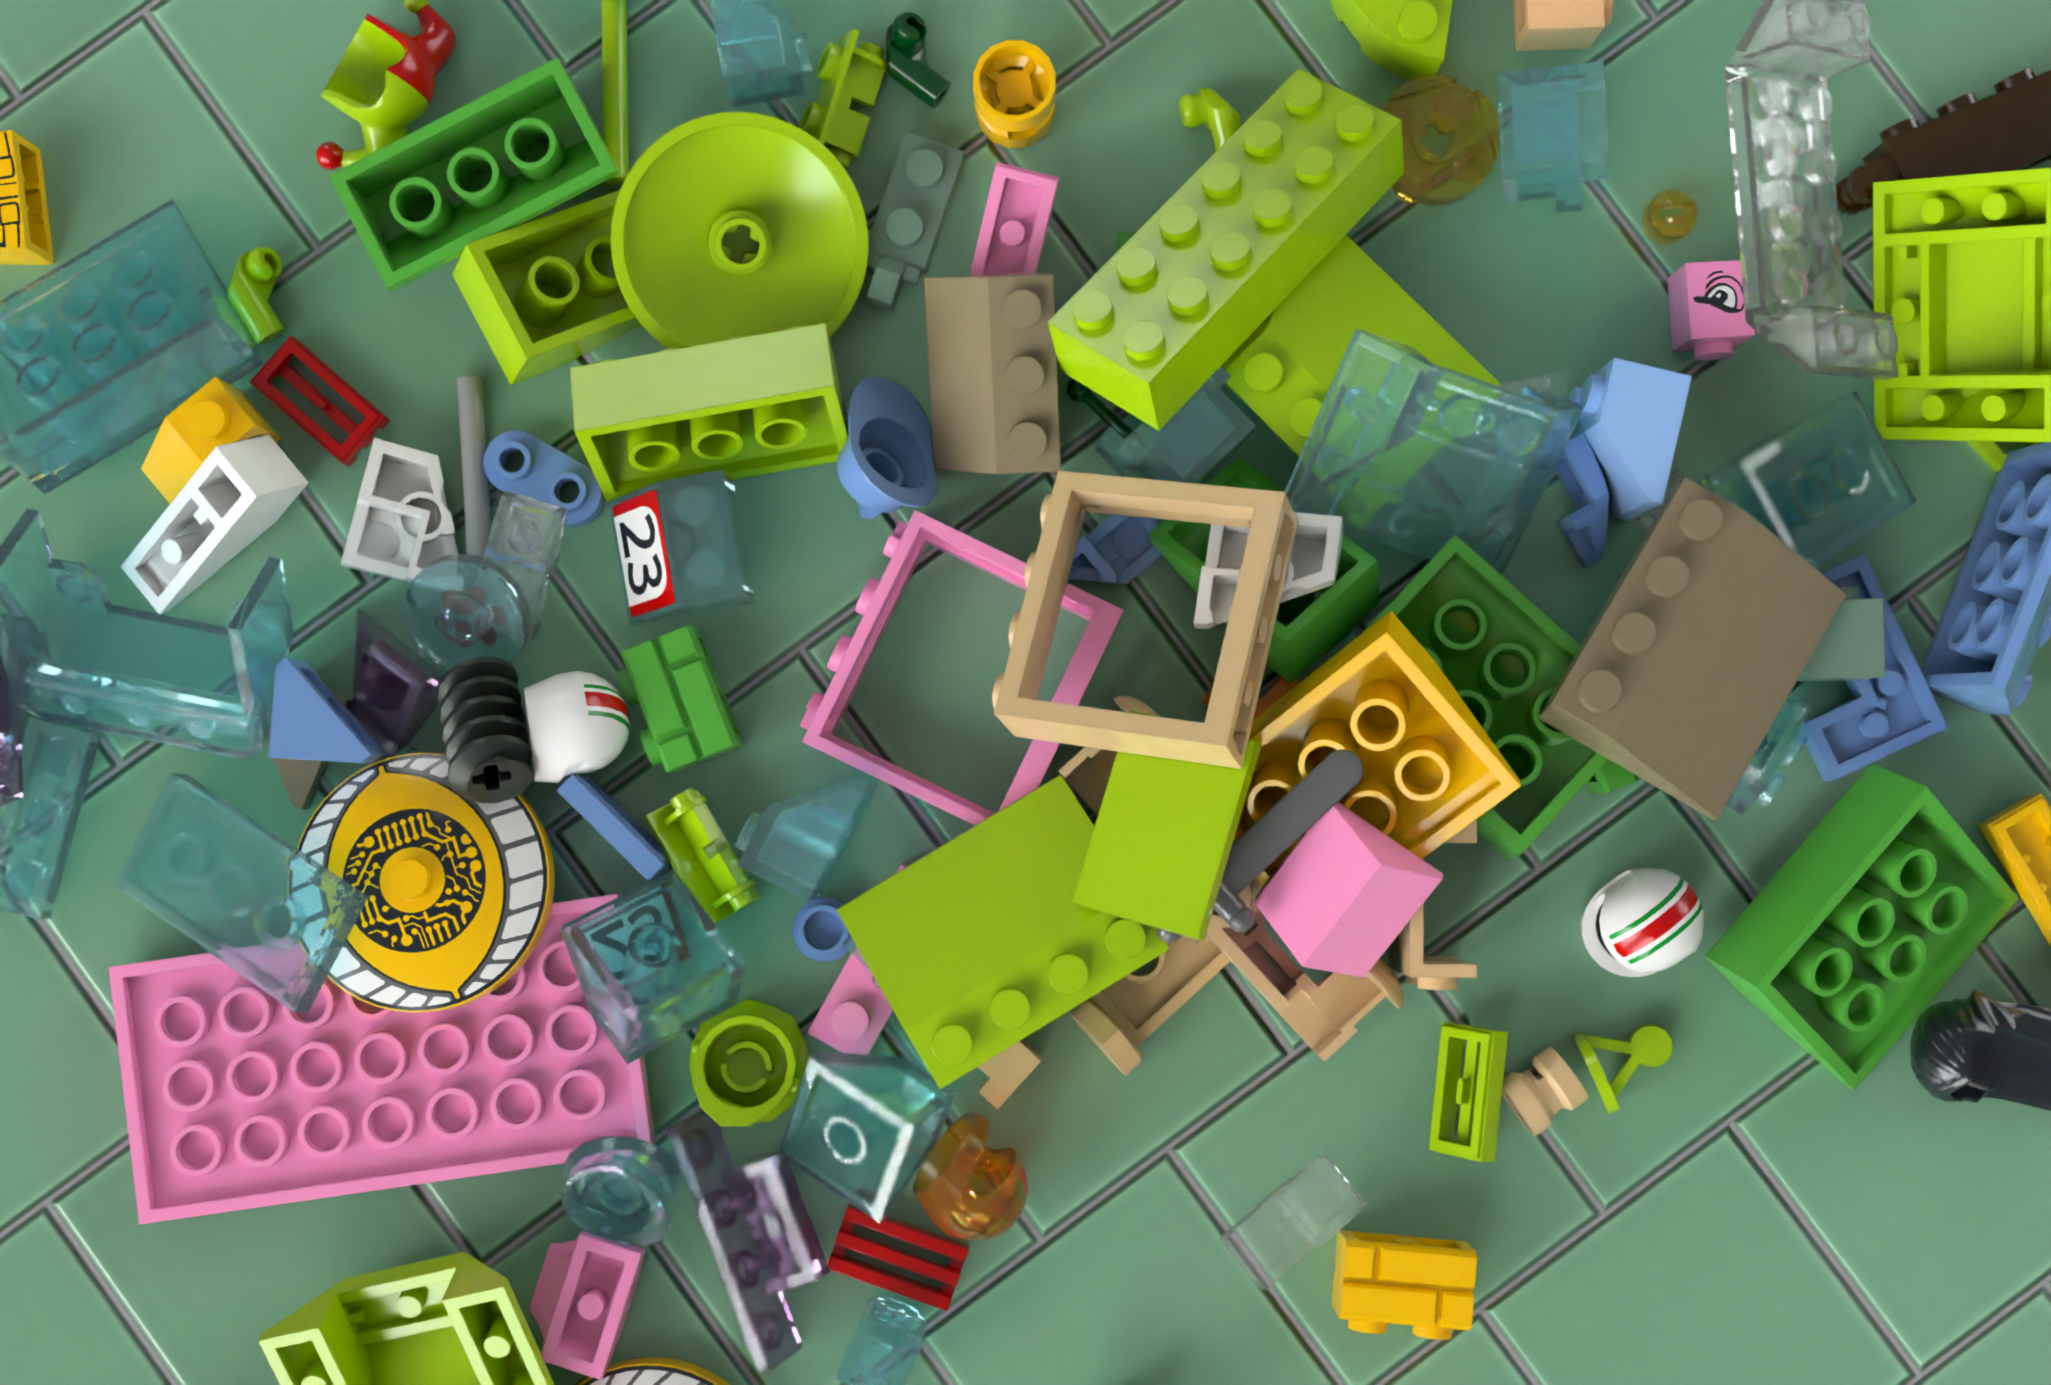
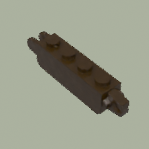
M2032 68L2024 69L1995 84L1996 94L1978 101L1975 93L1971 92L1938 108L1936 111L1939 118L1920 125L1917 117L1914 116L1887 128L1879 134L1883 143L1863 158L1865 164L1858 166L1849 173V177H1845L1835 184V188L1831 190L1833 193V203L1831 205H1834L1841 211V215L1847 213L1848 216L1853 213L1856 215L1860 211L1863 212L1873 208V182L2026 170L2051 160V70L2035 76Z

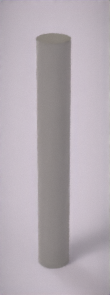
M465 376L457 378L467 566L488 567L493 566L489 481L483 465L484 454L487 449L483 378Z

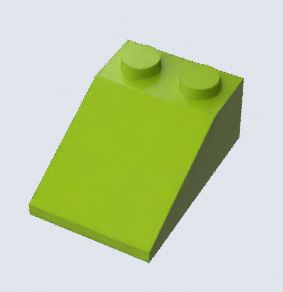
M619 190L466 244L452 275L510 385L563 366L641 325L621 293L612 262L611 223Z

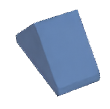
M285 657L275 665L268 758L374 764L389 757L306 661Z

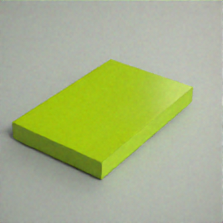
M1130 710V711H1129V713L1150 715V714H1146V713H1142V712H1138V711H1134V710ZM1253 740L1248 741L1242 769L1117 751L1072 903L1204 942L1261 745Z

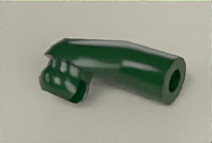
M903 12L895 18L893 24L889 26L886 32L887 71L893 80L934 109L948 93L951 83L926 65L925 36L927 26L924 20L915 13Z

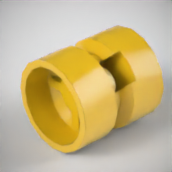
M1005 40L991 46L979 58L973 72L975 114L981 131L992 142L1006 148H1024L1037 143L1049 132L1055 118L1056 72L1050 58L1038 46L1024 40Z

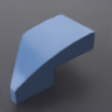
M1581 433L1556 448L1546 457L1578 509L1559 520L1557 524L1583 568L1603 556L1608 524L1609 492L1595 454L1586 437Z
M1112 514L1087 536L1084 535L1078 540L1068 579L1128 585L1163 556L1149 540V533L1159 523L1154 518Z

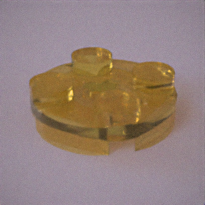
M1427 75L1413 79L1398 88L1382 109L1402 120L1404 174L1391 187L1396 197L1402 202L1439 206L1460 201L1472 194L1491 172L1501 146V125L1492 103L1479 90L1476 89L1473 93L1466 86L1457 84V78L1447 75ZM1435 126L1439 135L1449 133L1452 142L1445 146L1444 155H1434L1431 150H1425L1421 145V141L1426 137L1427 127Z

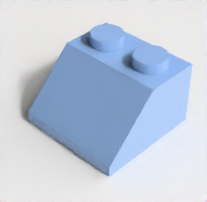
M1614 357L1597 372L1591 373L1581 384V387H1573L1564 413V423L1572 425L1569 440L1581 433L1586 437L1603 473L1609 492L1608 508L1615 519L1629 521L1663 504L1692 376Z

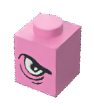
M1749 259L1685 263L1667 278L1672 352L1694 351V359L1701 361L1724 359L1733 356L1735 348L1755 336Z

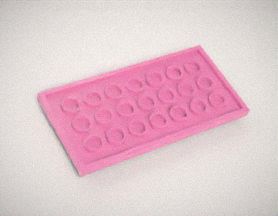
M623 893L553 903L549 920L536 948L524 965L509 980L496 990L474 1002L437 1012L393 1011L359 1000L333 983L321 971L310 956L302 939L108 967L139 1225L652 1151L656 1148L635 985L598 1005L594 1004L570 941L571 934L624 908Z

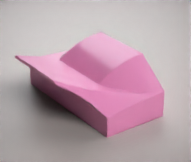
M584 1230L575 1240L563 1243H550L529 1307V1312L536 1320L543 1336L541 1355L544 1362L599 1380L604 1377L621 1337L641 1275L645 1248Z

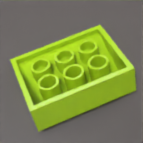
M1061 774L836 909L939 1089L954 1082L1170 949L1167 943L1158 937L1155 927L1072 903L1094 825Z

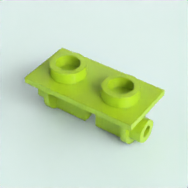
M855 28L835 41V43L830 41L824 48L816 71V77L823 80L817 101H810L798 127L820 141L837 158L845 170H848L851 161L858 160L870 117L849 109L851 100L869 108L873 107L887 67V63L883 60L885 50L882 47L870 42H862L860 48L855 47L860 32Z
M689 788L670 800L671 803L647 814L644 818L709 928L761 897L754 887L756 882L748 877L705 804L708 801L705 795L701 796L697 789Z

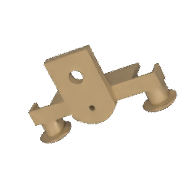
M1117 696L1114 698V701L1123 712L1129 713L1130 710L1161 717L1151 707L1138 699L1129 696ZM1084 747L1058 773L1062 775L1067 783L1098 815L1117 751ZM1255 879L1237 894L1254 914L1255 921L1250 930L1246 932L1234 931L1228 922L1226 923L1213 909L1204 942L1181 936L1177 941L1167 943L1170 949L1158 956L1157 963L1152 970L1144 974L1130 973L1091 997L1096 1004L1123 1028L1136 1047H1138L1231 961L1324 1062L1358 1032L1354 1025L1383 998H1386L1399 1010L1404 1001L1401 985L1391 967L1382 957L1379 958L1364 978L1328 972L1315 984L1264 930L1265 916L1254 903L1262 887Z

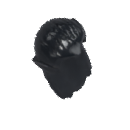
M1973 990L1967 999L1939 1002L1931 1005L1919 1015L1910 1040L1911 1066L1916 1079L1930 1095L1950 1102L1967 1101L1978 1103L1983 1097L1996 1098L2051 1111L2050 1008L2017 1002L1995 1001L1986 994Z

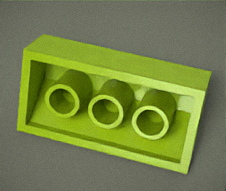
M825 323L810 326H792L782 331L748 337H729L719 342L685 348H667L657 353L617 360L604 359L594 364L570 368L574 432L606 502L637 497L652 490H655L656 493L837 462L838 456L849 436L835 358Z

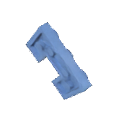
M1865 554L1849 559L1821 572V574L1837 587H1859L1860 599L1883 598L1886 677L1867 680H1845L1853 698L1796 724L1824 782L1837 780L1948 728Z

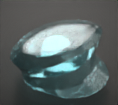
M609 1136L585 1142L569 1153L561 1169L563 1184L561 1194L563 1209L573 1223L585 1232L630 1246L651 1245L666 1236L670 1228V1214L667 1205L674 1199L680 1186V1169L675 1159L666 1150L656 1144L638 1138Z

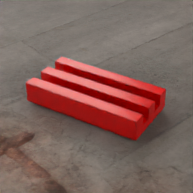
M292 335L249 382L334 457L348 467L358 458L355 454L361 447L367 448L374 440L372 435L378 428L384 429L391 421ZM295 355L366 418L359 425L294 370L288 362ZM278 373L350 435L343 444L271 383Z
M849 1203L826 1269L948 1311L962 1266L969 1251V1245ZM858 1224L951 1257L949 1267L852 1233L854 1226ZM846 1249H851L943 1282L942 1287L939 1289L845 1256Z

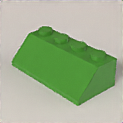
M557 57L329 175V178L386 288L392 292L460 257L466 244L519 226L618 175L619 171L576 85Z

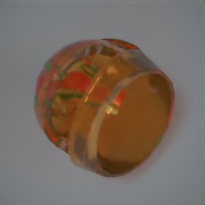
M973 1111L967 1112L957 1119L931 1149L917 1173L913 1184V1192L932 1222L945 1234L958 1239L986 1241L1005 1233L1017 1221L1026 1204L1028 1185L1024 1165L1014 1149L1011 1147L990 1149L984 1146L989 1128V1119Z

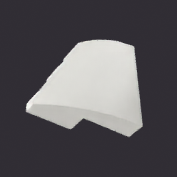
M374 438L342 556L341 566L442 590H447L448 588L465 589L467 581L465 573L462 572L454 536L455 528L451 511L448 510L443 487L444 479L438 455Z
M1295 512L1298 518V525L1280 603L1335 584L1343 539L1342 516ZM1211 524L1205 566L1201 568L1194 617L1195 628L1208 629L1228 622L1250 528Z

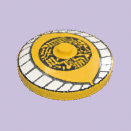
M411 753L398 755L371 764L348 777L322 801L313 813L303 831L293 861L291 875L292 908L297 929L310 956L321 971L345 992L361 1001L388 1010L401 1012L449 1010L467 1005L496 990L524 965L536 948L549 920L555 889L553 854L544 826L534 808L522 794L499 803H478L463 798L453 790L449 782V765L445 759V754Z

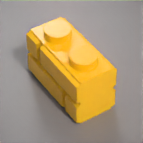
M1347 1230L1338 1231L1332 1307L1339 1319L1348 1320L1349 1329L1362 1333L1383 1334L1387 1332V1323L1412 1325V1333L1414 1335L1436 1340L1451 1339L1452 1329L1470 1331L1473 1321V1290L1476 1282L1477 1254L1476 1250L1469 1243L1458 1240Z

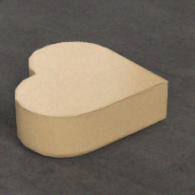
M1092 999L1079 1004L1069 1013L1076 1024L1125 1076L1131 1073L1143 1061L1142 1053L1123 1028Z

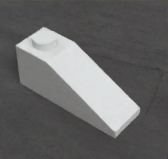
M269 434L216 446L121 565V568L159 615L167 613L270 528L309 482Z

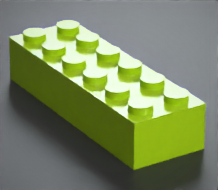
M1298 68L1048 321L1060 370L1160 431L1404 174L1402 120Z

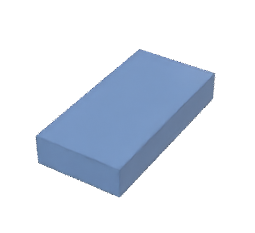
M572 774L556 790L648 881L660 879L672 867L660 844L589 775Z

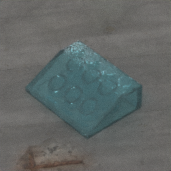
M172 199L0 301V457L44 494L77 477L83 471L161 426L167 415L212 378L217 377L231 384L264 364L253 337L229 301L224 283L180 208Z

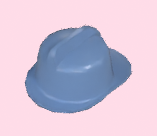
M876 376L861 380L850 393L848 404L849 436L837 460V474L841 484L849 495L857 501L860 516L867 520L873 519L881 513H889L901 509L904 506L918 508L928 505L937 493L933 440L928 417L916 398L905 387L893 380Z

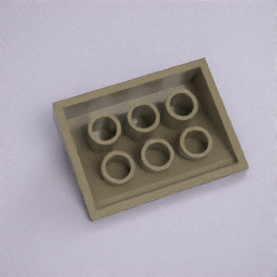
M1685 477L1665 501L1539 714L1538 719L1715 821L1723 811L1847 594L1747 511Z

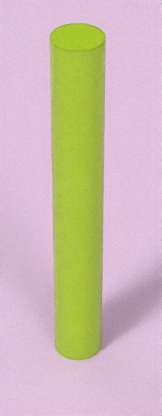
M601 0L603 139L619 171L618 175L604 182L622 185L629 172L627 0Z

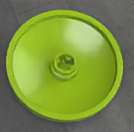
M734 111L708 114L688 120L660 136L641 154L628 172L619 190L611 223L612 262L621 293L639 323L666 348H685L719 342L729 337H748L782 331L792 326H810L822 323L826 324L830 338L851 312L861 291L868 264L869 240L865 212L855 185L842 164L820 141L806 131L791 123L759 113Z

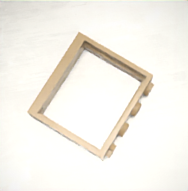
M1058 470L1053 491L1045 496L1041 506L1040 521L1042 532L1037 551L1031 553L1026 562L1024 578L1027 589L1021 612L1015 613L1010 623L1008 639L1011 649L1005 672L999 674L994 683L992 692L994 715L1015 737L1242 769L1298 525V518L1286 493L1282 491ZM1085 511L1250 528L1204 723L1037 700Z

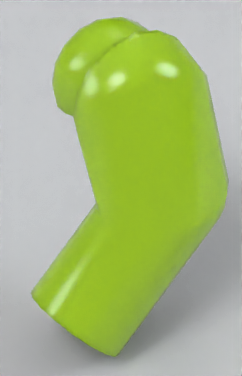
M266 246L256 247L252 251H247L241 255L236 262L227 288V295L231 305L257 345L269 342L285 331L284 326L268 303L277 276L282 272V260L274 250Z

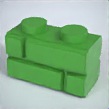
M688 625L659 636L656 639L623 650L620 653L626 668L617 671V678L628 704L632 707L640 703L648 724L647 728L639 731L640 738L653 766L663 763L666 773L675 774L745 746L703 635L698 627Z

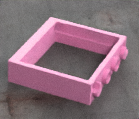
M914 510L909 523L906 524L899 520L892 536L890 535L886 542L883 555L891 558L881 580L879 581L871 577L859 597L855 612L862 614L863 617L853 638L843 634L830 657L827 669L835 672V675L825 695L815 692L806 706L807 711L799 725L807 729L802 742L962 820L976 825L995 813L834 736L926 544L1025 591L1027 589L1024 578L1025 562ZM1067 583L1061 608L1090 622L1051 702L1078 706L1124 610ZM1032 740L999 811L1040 786L1060 743Z

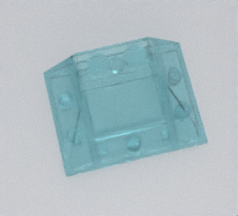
M1356 328L1284 492L1294 512L1342 516L1343 533L1432 559L1456 535L1503 576L1582 414V407L1579 403L1526 385L1522 392L1518 393L1435 365L1414 347Z

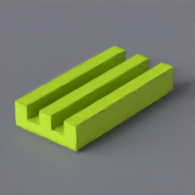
M1442 1022L1429 1150L1478 1162H1495L1508 1039L1507 1031L1489 1030L1484 1027L1467 1026L1457 1022ZM1465 1039L1467 1040L1464 1075L1463 1078H1460ZM1457 1104H1460L1459 1124L1456 1142L1454 1141Z

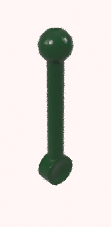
M1075 379L1069 381L1067 393L1070 399L1076 402L1083 401L1145 459L1144 466L1149 474L1152 476H1162L1167 472L1171 465V458L1168 452L1159 448L1152 449L1091 392V389Z

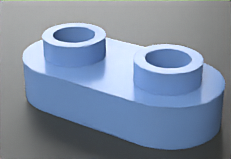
M523 431L504 432L495 437L488 445L483 460L485 474L496 488L568 527L585 526L593 522L602 512L606 500L593 471L586 465ZM513 452H522L525 459L523 467L516 472H508L505 466L507 457ZM576 482L580 490L579 496L571 503H563L560 499L561 488L566 483Z

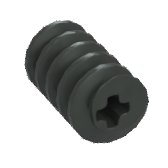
M488 656L474 657L459 662L445 672L437 687V700L440 705L439 716L443 725L442 738L446 745L445 759L449 765V782L453 790L463 798L478 803H499L510 800L523 793L532 783L534 771L529 767L532 754L527 744L528 732L524 725L525 713L520 704L522 696L517 686L519 678L514 665L505 659Z

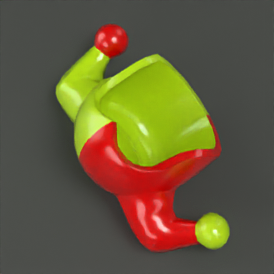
M402 0L405 8L418 17L422 29L417 35L409 36L391 24L368 13L365 16L321 94V97L360 123L364 146L352 150H344L334 142L322 143L316 151L317 162L322 168L326 170L344 168L408 135V126L417 121L430 106L435 91V77L451 57L456 46V36L449 24L429 5V0Z

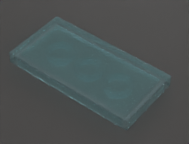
M173 772L114 884L293 1012H309L369 897L189 775Z

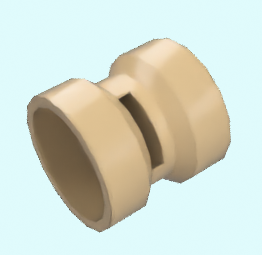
M1550 1046L1533 1057L1532 1068L1522 1073L1511 1072L1503 1078L1502 1095L1523 1125L1535 1137L1552 1125V1118L1559 1110L1573 1111L1589 1098L1574 1072Z

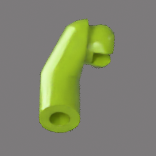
M1199 87L1197 88V93L1184 94L1178 101L1183 125L1194 128L1204 124L1212 133L1215 151L1242 126L1240 115L1236 109L1212 88Z

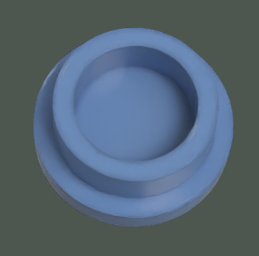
M821 897L809 901L798 911L793 922V937L797 947L804 955L816 961L827 962L842 957L851 949L854 940L836 910L845 903L834 898Z

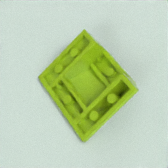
M2051 167L1873 182L1874 439L2051 442Z
M1347 235L1338 242L1213 374L1229 391L1232 390L1311 469L1316 479L1360 523L1502 388L1501 384Z
M466 1252L345 1278L264 1331L258 1340L280 1385H555L508 1279Z

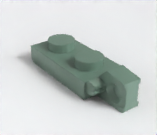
M905 132L868 239L867 269L875 271L867 294V298L870 299L869 305L893 313L903 282L906 281L918 285L921 274L926 275L964 165L965 151Z

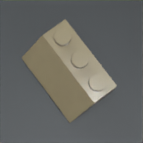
M1033 272L924 277L934 469L988 474L1061 471L1057 356L1048 326V321L1055 315L1053 273Z

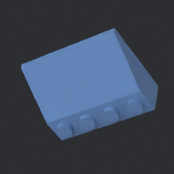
M2042 442L2006 453L2007 457L2004 465L1999 470L1920 669L1932 694L1982 714L2011 715L2014 707L2019 706L2024 701L2032 685L2033 676L2029 669L2036 651L2051 636V442Z

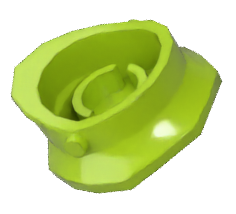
M747 999L725 1008L702 1021L691 1044L689 1068L693 1091L697 1095L700 1108L719 1126L748 1127L753 1123L771 1122L794 1104L805 1089L812 1068V1062L806 1042L793 1015L771 1005Z

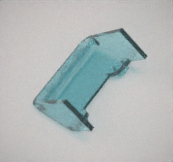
M27 508L0 546V654L12 694L19 705L29 713L48 721L238 759L252 758L260 753L271 729L275 665L283 658L288 657L294 632L282 559L269 556L245 599L236 602L230 610L226 619L227 627L162 614L159 615L157 613L112 605L106 584L93 568L83 563L53 558L41 512Z

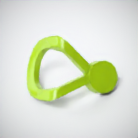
M1650 1023L1640 1025L1634 1029L1629 1041L1589 1034H1574L1575 1042L1591 1073L1608 1114L1620 1110L1616 1097L1640 1063L1648 1067L1661 1066L1668 1061L1673 1050L1672 1039L1665 1029ZM1593 1048L1630 1054L1610 1084Z

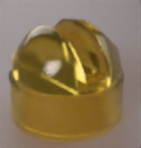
M1672 189L1657 194L1646 205L1642 214V225L1646 234L1652 240L1661 244L1679 242L1693 230L1696 224L1698 214L1696 203L1691 196L1680 190ZM1681 208L1684 214L1667 216L1660 219L1658 216V210Z

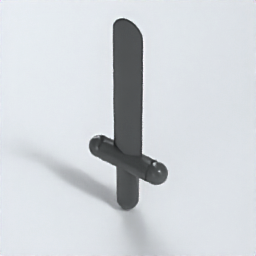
M1340 749L1330 753L1232 844L1214 910L1226 923L1228 922L1234 931L1246 932L1252 928L1255 921L1252 910L1246 906L1237 894L1360 782L1363 776V764L1354 752ZM1156 928L1158 937L1167 943L1175 942L1182 936Z

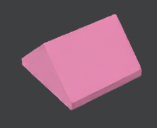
M1338 802L1301 836L1258 893L1254 903L1302 967L1364 978L1443 879V873Z

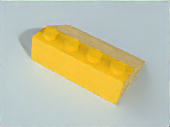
M1390 611L1253 719L1249 740L1259 743L1261 749L1233 843L1333 751L1340 749L1352 751L1360 758L1363 764V776L1360 782L1339 803L1421 859L1521 787V781L1435 660L1396 615ZM1301 837L1255 878L1262 888Z

